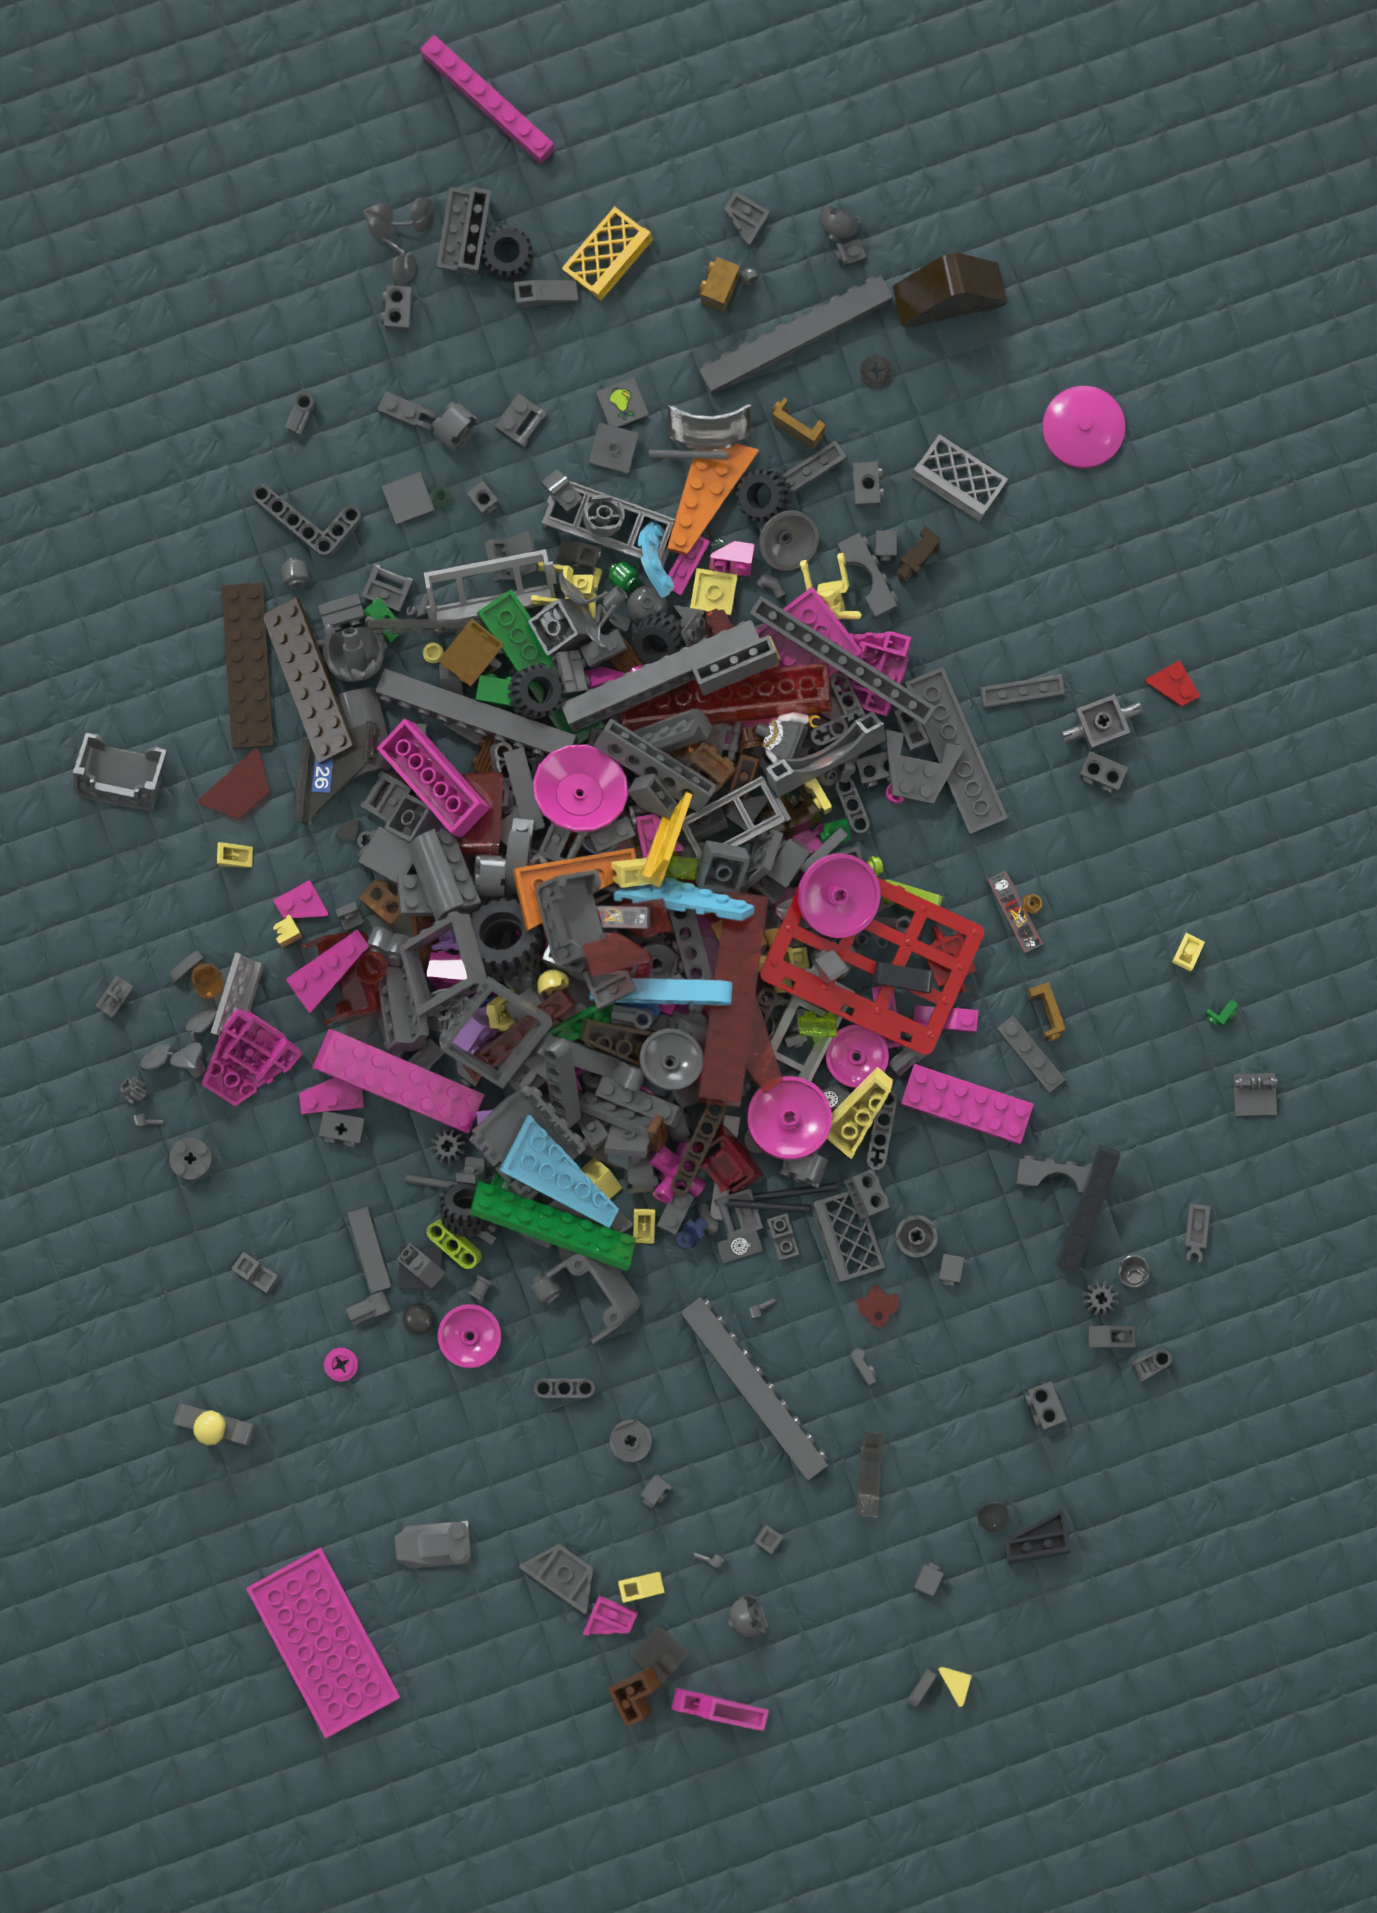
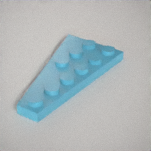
M664 877L660 887L647 884L624 887L614 892V900L616 901L628 898L632 899V903L635 904L652 902L654 907L686 911V908L696 909L697 914L715 912L717 917L741 921L754 914V906L747 904L743 900H734L727 895L713 893L709 889H700L691 883L679 882L675 878Z
M528 1114L500 1171L610 1228L619 1209L585 1175L568 1154L553 1141L548 1133L537 1124L535 1119Z

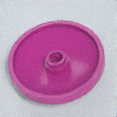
M1077 386L1063 391L1049 404L1043 418V437L1049 451L1062 463L1074 468H1093L1110 460L1120 448L1125 434V419L1120 406L1108 393L1095 387Z
M843 853L824 856L814 862L802 877L798 891L799 908L805 921L815 931L834 938L852 936L867 927L877 913L880 904L879 881L872 868L855 856Z
M792 1076L773 1079L764 1084L751 1100L748 1110L750 1134L758 1147L772 1157L782 1160L805 1158L816 1152L829 1135L832 1124V1112L828 1099L815 1084L806 1079Z

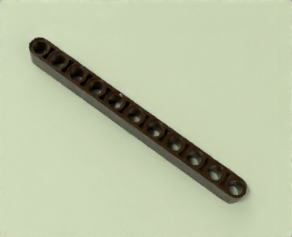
M764 988L760 991L672 1180L670 1188L672 1194L676 1197H684L689 1192L777 1000V994L771 988ZM769 995L773 1001L767 1004L762 1001L761 997ZM759 1013L763 1015L764 1020L756 1022L753 1019V1015ZM752 1032L755 1035V1039L748 1041L744 1034ZM741 1050L747 1054V1057L741 1060L736 1057L735 1053ZM730 1069L736 1070L738 1077L730 1078L727 1075V1071ZM726 1088L730 1094L727 1097H722L719 1095L718 1090ZM714 1106L718 1107L721 1110V1114L714 1116L710 1113L709 1109ZM704 1125L710 1126L712 1133L708 1135L702 1133L701 1127ZM700 1144L704 1151L702 1153H695L692 1150V1146ZM686 1163H692L695 1170L693 1172H686L683 1166ZM683 1182L686 1185V1189L684 1191L676 1190L675 1183Z

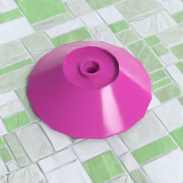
M567 745L551 752L539 764L533 780L534 799L543 815L555 825L574 832L596 831L611 824L622 813L629 795L627 777L620 764L607 754L602 753L599 749L589 745ZM581 792L583 795L577 796L576 793Z

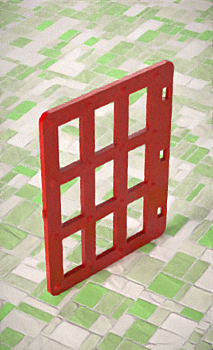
M877 877L880 885V896L913 911L914 914L905 934L875 920H872L864 930L899 946L892 965L905 967L911 952L951 970L942 992L933 988L932 993L906 990L936 1004L927 1026H924L887 1009L895 990L893 987L882 986L875 1002H872L835 985L837 978L824 983L822 978L783 960L792 938L820 951L824 949L827 952L834 950L843 962L874 975L875 961L850 950L856 934L840 938L839 943L836 944L798 926L802 917L798 903L799 883L760 970V978L768 984L922 1055L930 1054L936 1045L984 936L983 927L906 891V888L899 885L895 886ZM926 918L966 936L957 958L917 940ZM784 977L795 982L793 989L781 983ZM843 1004L854 1009L852 1016L840 1011ZM901 1032L912 1036L910 1043L899 1038Z

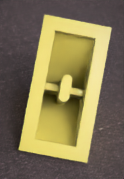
M218 842L217 864L220 867L251 868L253 847Z
M592 1158L581 1168L585 1175L609 1199L622 1189V1186L611 1171L598 1159Z
M634 1209L633 1237L636 1238L635 1243L654 1244L655 1210Z
M944 1667L938 1668L958 1706H963L971 1675Z

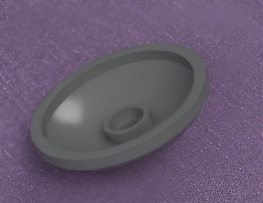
M789 510L776 514L765 524L760 534L759 549L762 557L770 566L779 570L788 571L801 567L800 562L802 560H807L808 562L818 547L819 533L817 526L808 515L800 511ZM787 533V536L782 538V535Z
M663 1029L653 1033L644 1042L640 1052V1066L645 1077L655 1086L665 1090H680L691 1085L699 1076L703 1066V1055L697 1041L688 1033L678 1029ZM666 1062H672L673 1066H667Z

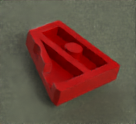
M1180 660L1145 679L1146 684L1160 691L1165 697L1172 699L1180 707L1200 697Z

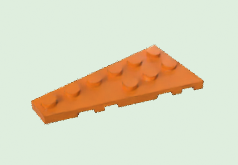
M702 434L699 435L695 451H729V460L692 459L667 550L684 555L689 554L702 532L712 521L718 509L721 508L741 476L757 456L759 449Z
M634 848L515 868L513 873L526 931L543 922L535 894L536 887L539 884L560 875L597 870L601 880L599 888L601 890L614 882L613 877L617 876L616 871L612 869V862L636 859Z

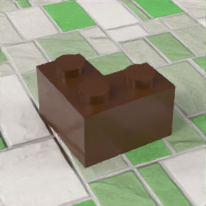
M652 1666L624 1678L608 1688L626 1727L644 1720L653 1713L645 1696L654 1692L661 1685Z

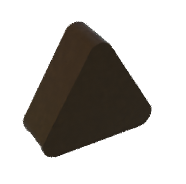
M962 253L943 255L892 286L902 327H912L996 309L1008 303L999 263Z

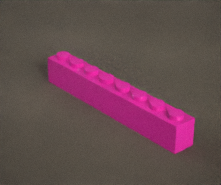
M435 35L420 49L421 56L540 165L554 151V143Z

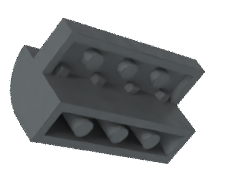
M449 187L437 258V269L453 271L460 275L477 274L491 190L471 187L470 191Z
M376 687L347 691L339 694V697H337L356 747L343 753L349 780L393 768L377 750V747L388 735L378 694L375 692Z
M692 709L632 732L667 753L707 739L713 727L701 710Z
M434 829L412 840L408 851L436 921L447 918V915L451 912L458 911L459 913L460 910L480 905L481 901L454 834L448 829L438 832Z
M404 965L401 968L386 966L377 975L387 1051L408 1052L420 1049L427 1045L426 1037L429 1035L426 1017L417 1015Z

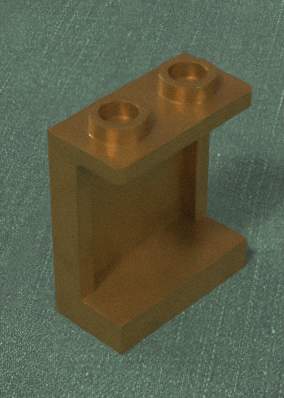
M786 398L782 402L778 400L772 409V423L814 450L825 434L826 424L818 420L811 430L785 413L788 405Z
M471 619L438 661L447 670L455 673L462 682L472 686L504 644L475 620Z
M1049 982L1030 988L1027 991L1028 999L1042 998L1052 1030L1043 1033V1040L1048 1038L1050 1042L1061 1038L1062 1033L1066 1029Z

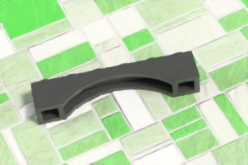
M871 712L855 720L840 738L821 751L802 758L782 759L768 766L765 769L769 786L780 797L886 741L884 724L874 712Z

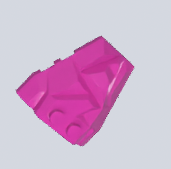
M870 632L855 635L849 633L863 651L858 658L900 685L902 684L909 662L908 655L912 637L895 632L877 634ZM848 677L862 708L886 717L889 715L892 709L891 703ZM836 678L835 686H840L841 693L848 692V689L843 691L842 684L844 681Z
M236 1009L222 1028L202 1085L236 1106L256 1093L258 1087L266 1082L267 1084L271 1083L273 1077L282 1071L285 1073L290 1070L303 1053L292 1042L287 1040L286 1036L249 1011L244 1012L243 1010Z

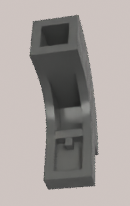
M821 718L812 719V724L817 726L830 722ZM836 724L833 725L834 733L841 734L843 732L841 727ZM809 726L803 746L817 747L809 739L811 731L815 728ZM825 727L827 731L823 734L817 732L815 739H819L822 742L824 736H830L828 727ZM833 742L828 743L824 746H820L818 748L824 749L827 746L831 745ZM859 755L839 765V782L847 783L850 776L854 774L855 762Z
M513 818L506 856L505 883L506 893L518 894L513 870L529 866L531 842L535 826L534 820Z

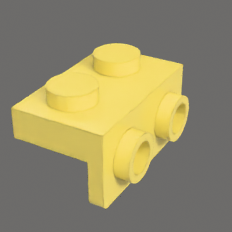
M500 995L487 1004L486 1013L489 1017L490 1028L507 1031L516 1022L504 1008L509 1001Z

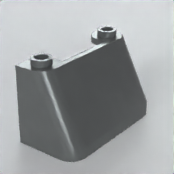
M85 733L73 771L74 793L79 797L142 811H152L157 801L167 750L160 747L148 748L146 755L107 747L106 741L101 735Z
M597 870L556 876L536 887V899L553 961L558 966L619 951L614 935L611 933L603 934L593 894L599 891L601 885Z

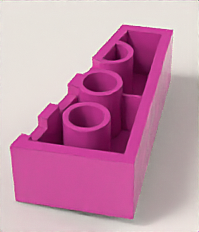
M356 930L286 979L309 1013L318 1007L322 1000L368 949L369 945L360 932Z

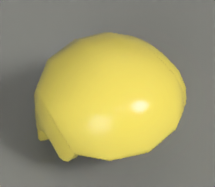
M548 970L538 978L540 996L543 995V991L551 995L553 990H562L569 986L568 976L560 970Z
M214 1411L203 1412L194 1424V1435L197 1440L205 1445H215L220 1442L225 1434V1419L220 1413Z

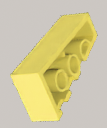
M878 1067L832 1112V1124L827 1139L851 1159L891 1091L893 1080Z

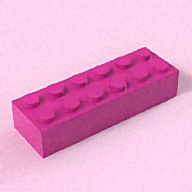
M404 719L377 747V750L452 834L462 838L490 809L487 803L415 723Z
M914 1064L900 1105L1020 1145L1034 1104Z

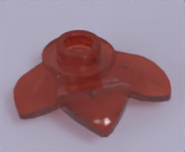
M874 1285L869 1290L867 1299H857V1308L862 1315L868 1317L872 1325L881 1327L888 1322L889 1315L897 1310L898 1295L894 1293L885 1296L883 1290L879 1286ZM880 1312L883 1316L882 1319L876 1320L874 1317L875 1313Z

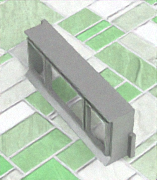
M569 481L578 493L584 495L573 524L551 517L557 500H553L549 495L547 501L549 505L541 522L543 528L549 526L641 559L644 555L642 549L634 547V543L644 517L666 524L667 527L658 549V557L662 567H664L669 553L667 544L675 523L674 518L613 497L612 500H615L617 503L619 501L625 510L638 514L629 541L626 544L609 537L595 536L587 529L579 527L583 518L584 507L589 502L590 497L607 494Z
M546 549L424 573L430 605L426 606L430 627L480 618L477 612L505 593L466 600L462 577L512 567L517 591L513 592L523 607L528 609L544 606L532 605L530 600L532 595L555 598L553 584L557 583L553 561L548 562ZM543 562L548 585L523 589L519 566ZM456 578L460 602L436 606L431 583Z
M761 776L703 807L700 813L696 811L684 818L681 828L697 857L678 868L675 867L670 858L668 866L675 879L679 880L681 876L696 869L702 855V851L688 824L721 806L734 801L748 827V830L723 844L739 846L774 826L791 820L780 797L775 798L765 777ZM761 785L776 815L754 826L739 797Z
M814 965L812 969H804L805 971L820 977ZM835 982V985H838L848 991L855 993V991H853L852 989L838 982ZM792 995L750 1080L762 1086L767 1082L762 1079L772 1059L775 1058L801 1071L798 1077L811 1082L842 1017L831 1012L828 1013ZM843 1004L840 1011L845 1013L848 1006ZM799 1005L826 1019L804 1066L776 1052Z

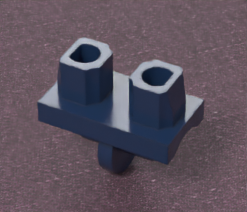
M701 1216L695 1222L690 1219L676 1236L677 1246L681 1249L693 1248L705 1235L703 1232L709 1226L708 1223Z

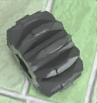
M443 1129L444 1136L436 1132L435 1135L439 1140L431 1139V1143L437 1146L430 1147V1151L438 1150L433 1156L434 1159L442 1155L440 1159L442 1164L445 1162L446 1157L449 1164H452L451 1157L453 1156L459 1161L460 1158L456 1153H465L464 1150L459 1149V1147L465 1146V1142H457L462 1138V1135L459 1134L453 1138L455 1135V1130L453 1129L449 1136L447 1129ZM446 1141H449L450 1144L453 1143L450 1152L442 1149Z
M1095 1281L1096 1289L1088 1285L1087 1288L1091 1293H1083V1296L1089 1297V1300L1083 1301V1304L1091 1303L1087 1311L1090 1312L1093 1308H1096L1095 1316L1099 1315L1100 1309L1103 1316H1106V1308L1110 1312L1114 1311L1110 1304L1118 1305V1301L1112 1300V1297L1118 1296V1293H1110L1114 1289L1113 1285L1106 1289L1107 1281H1103L1101 1288L1099 1282ZM1100 1293H1103V1297L1106 1298L1105 1302H1101L1102 1304H1098V1299H1095V1296L1100 1295Z

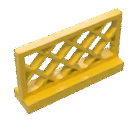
M614 207L563 266L562 270L601 301L653 241L651 232L640 227ZM615 215L619 216L622 219V225L611 227L610 221ZM634 228L638 231L634 238H626L625 229ZM623 230V239L612 240L611 231ZM600 232H608L609 241L598 242L597 236ZM624 243V250L621 253L613 254L612 245ZM609 245L610 254L599 256L598 246ZM595 247L596 256L584 257V251L587 248ZM611 259V265L606 269H600L599 260ZM596 260L597 270L586 271L585 262ZM582 262L583 272L574 273L570 270L574 263ZM597 274L598 280L593 286L586 282V275Z
M686 792L669 818L661 817L640 877L641 880L660 887L692 794Z

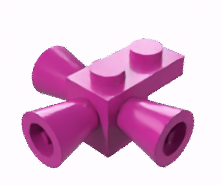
M690 1142L678 1143L676 1154L663 1146L661 1152H653L648 1162L659 1170L657 1178L662 1182L654 1190L653 1196L661 1202H672L671 1183ZM695 1145L692 1146V1150L696 1153L698 1148ZM688 1163L683 1166L686 1172H691L693 1168ZM696 1176L689 1190L690 1195L697 1197L704 1189L706 1181ZM683 1182L675 1183V1187L682 1185L686 1189V1185Z

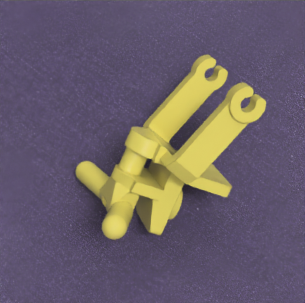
M841 553L837 556L842 580L819 584L817 593L838 620H858L862 616L859 611H845L841 593H845L848 590L849 581L845 566V555ZM802 560L800 565L804 574L806 589L808 590L812 587L807 560Z
M538 562L539 569L537 571H545L544 563ZM553 564L555 573L563 572V576L581 591L585 599L588 600L597 596L595 591L598 590V584L602 575L600 568H596L593 575H573V569L570 566ZM532 595L530 604L547 606L557 599ZM596 601L588 604V610L594 620L596 618Z

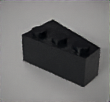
M1063 1509L1005 1539L1004 1549L1007 1564L1070 1554L1071 1549Z

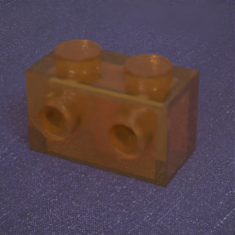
M702 742L690 756V762L720 787H723L734 774L735 768L733 766L735 764L727 757L722 758L717 754L718 750L710 743L706 745Z

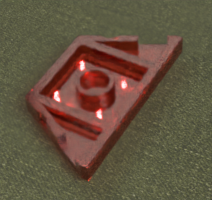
M255 748L197 802L200 805L241 819L270 792L259 750Z

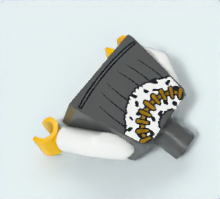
M796 712L783 714L777 719H772L769 726L759 723L755 734L764 737L762 746L766 748V754L773 764L782 759H796L809 726L813 728L818 727L812 724V719H820L819 716H808Z

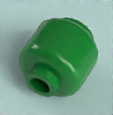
M623 561L618 564L614 563L610 567L608 578L613 586H619L624 592H630L636 588L639 583V574L629 563Z

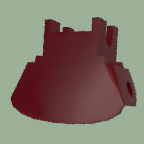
M721 1123L709 1148L717 1142H720L722 1147L710 1157H708L709 1153L707 1151L701 1169H705L718 1185L721 1193L725 1190L737 1193L763 1176V1173L740 1141ZM699 1144V1145H698V1152H699V1153H702V1152L704 1151V1149H703V1147Z

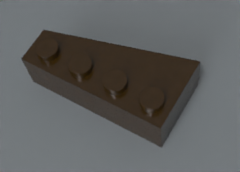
M583 1017L579 1038L641 1067L640 1052L647 1038L657 1031L638 1029L633 1026Z

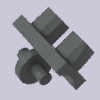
M116 975L96 1004V1007L114 1018L134 986Z

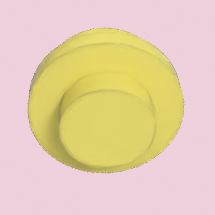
M429 643L423 650L424 659L432 664L440 662L438 660L444 654L443 648L437 643Z

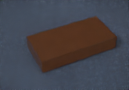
M659 1114L654 1116L647 1129L652 1151L656 1153L661 1152L668 1139L663 1116Z

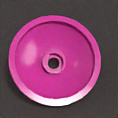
M850 1025L836 1032L826 1050V1063L830 1073L837 1081L849 1087L857 1088L877 1067L885 1072L888 1064V1048L882 1036L859 1025ZM853 1054H860V1060L855 1061L853 1059Z
M461 1305L448 1312L441 1321L438 1330V1342L442 1353L449 1361L461 1367L473 1368L487 1363L494 1357L500 1346L501 1330L498 1321L487 1309L478 1305ZM469 1332L474 1334L473 1340H467L466 1335Z

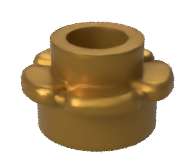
M1030 894L1023 898V908L1026 912L1036 914L1041 909L1042 899L1038 895Z

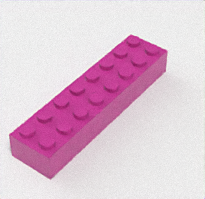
M328 1029L313 1065V1069L465 1133H469L477 1115L476 1112H478L485 1095Z

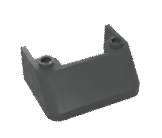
M574 1252L545 1272L549 1278L565 1266L570 1273L576 1276L590 1271L604 1291L612 1306L603 1313V1321L606 1327L590 1337L593 1344L619 1327L636 1313L640 1307L639 1298L620 1270L609 1264Z

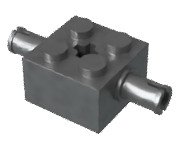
M1114 694L1080 707L1075 711L1078 726L1061 732L1064 742L1068 744L1083 737L1091 751L1125 738L1130 734L1126 720L1142 715L1141 705L1139 702L1121 708ZM1100 718L1102 721H1107L1105 727L1098 724Z

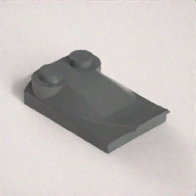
M469 1521L405 1526L395 1536L397 1561L409 1569L472 1563Z

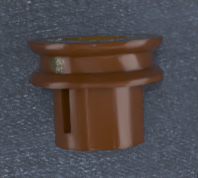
M757 726L741 729L743 741L739 742L742 745L741 751H754L764 748L762 746L764 737L755 734Z

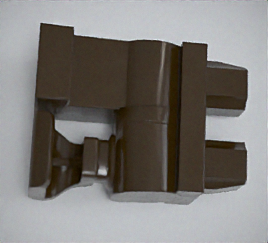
M926 526L920 531L919 536L922 539L918 545L911 548L907 556L904 555L900 559L901 567L898 569L896 577L904 583H907L912 575L915 578L919 575L920 569L926 564L929 556L933 557L939 553L941 538Z
M803 785L798 787L801 791L798 799L794 795L790 799H787L786 796H780L791 820L780 823L771 829L782 833V838L785 837L786 840L823 821ZM770 802L766 804L768 809L759 815L762 821L776 815Z

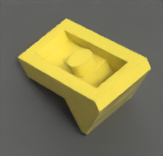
M1186 933L1172 963L1192 971L1205 942Z

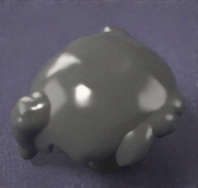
M371 616L366 617L365 627L347 628L336 633L332 625H325L322 658L336 678L347 682H358L369 679L380 670L387 649V643Z

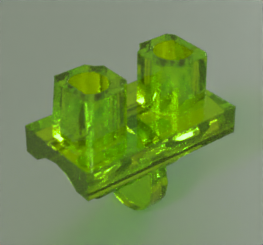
M671 855L665 876L695 880L698 859Z
M805 1011L803 1016H799L800 1036H813L814 1043H818L820 1037L837 1038V1019L835 1014L825 1013L823 1018L816 1017V1014L813 1012Z

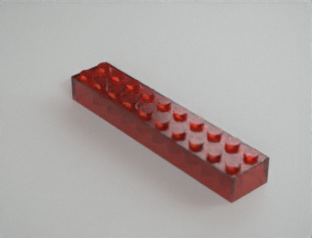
M827 663L767 669L704 696L695 679L622 711V724L628 730L635 731L692 709L701 710L711 725L776 718L792 712L811 714L832 711Z
M727 891L726 895L729 898L743 900L747 904L753 905L754 914L742 921L723 918L715 980L733 983L731 1005H711L698 1101L740 1107L768 897Z

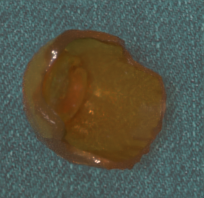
M203 963L197 965L192 971L191 983L199 997L210 999L218 996L224 990L225 984L221 971L214 964Z

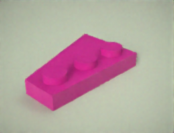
M332 1078L299 1093L302 1115L322 1113L323 1111L331 1112L364 1108L362 1089L337 1078Z

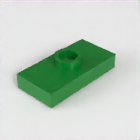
M380 597L376 598L363 610L367 617L371 616L374 619L376 627L388 643L392 642L405 630Z

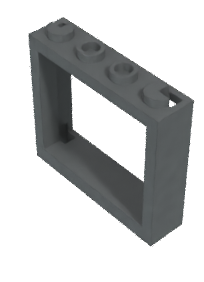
M458 911L451 912L447 915V918L434 922V926L421 930L419 935L407 939L406 943L399 946L418 1016L434 1017L476 992L478 986L483 981L486 982L487 977L469 914L458 913ZM454 929L467 978L431 999L418 949L449 930Z
M489 977L486 982L483 981L478 986L476 995L467 1000L464 1006L465 1009L461 1014H457L454 1017L452 1026L448 1031L445 1030L441 1034L439 1040L442 1051L503 1089L552 1026V1020L550 1015ZM491 991L537 1019L498 1071L452 1042Z

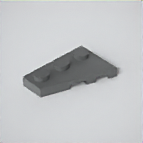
M717 794L711 797L712 801L707 805L719 799ZM721 806L688 824L696 841L728 828L729 824ZM681 828L677 842L682 847H685L690 842Z

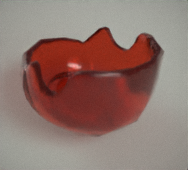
M376 951L367 952L355 963V974L360 981L367 985L377 984L388 973V961L382 954Z

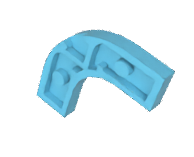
M652 520L641 531L638 547L642 548L644 556L641 557V562L647 576L660 597L664 598L670 594L674 585L671 577L664 571L658 557V547L662 541L664 530L656 520Z

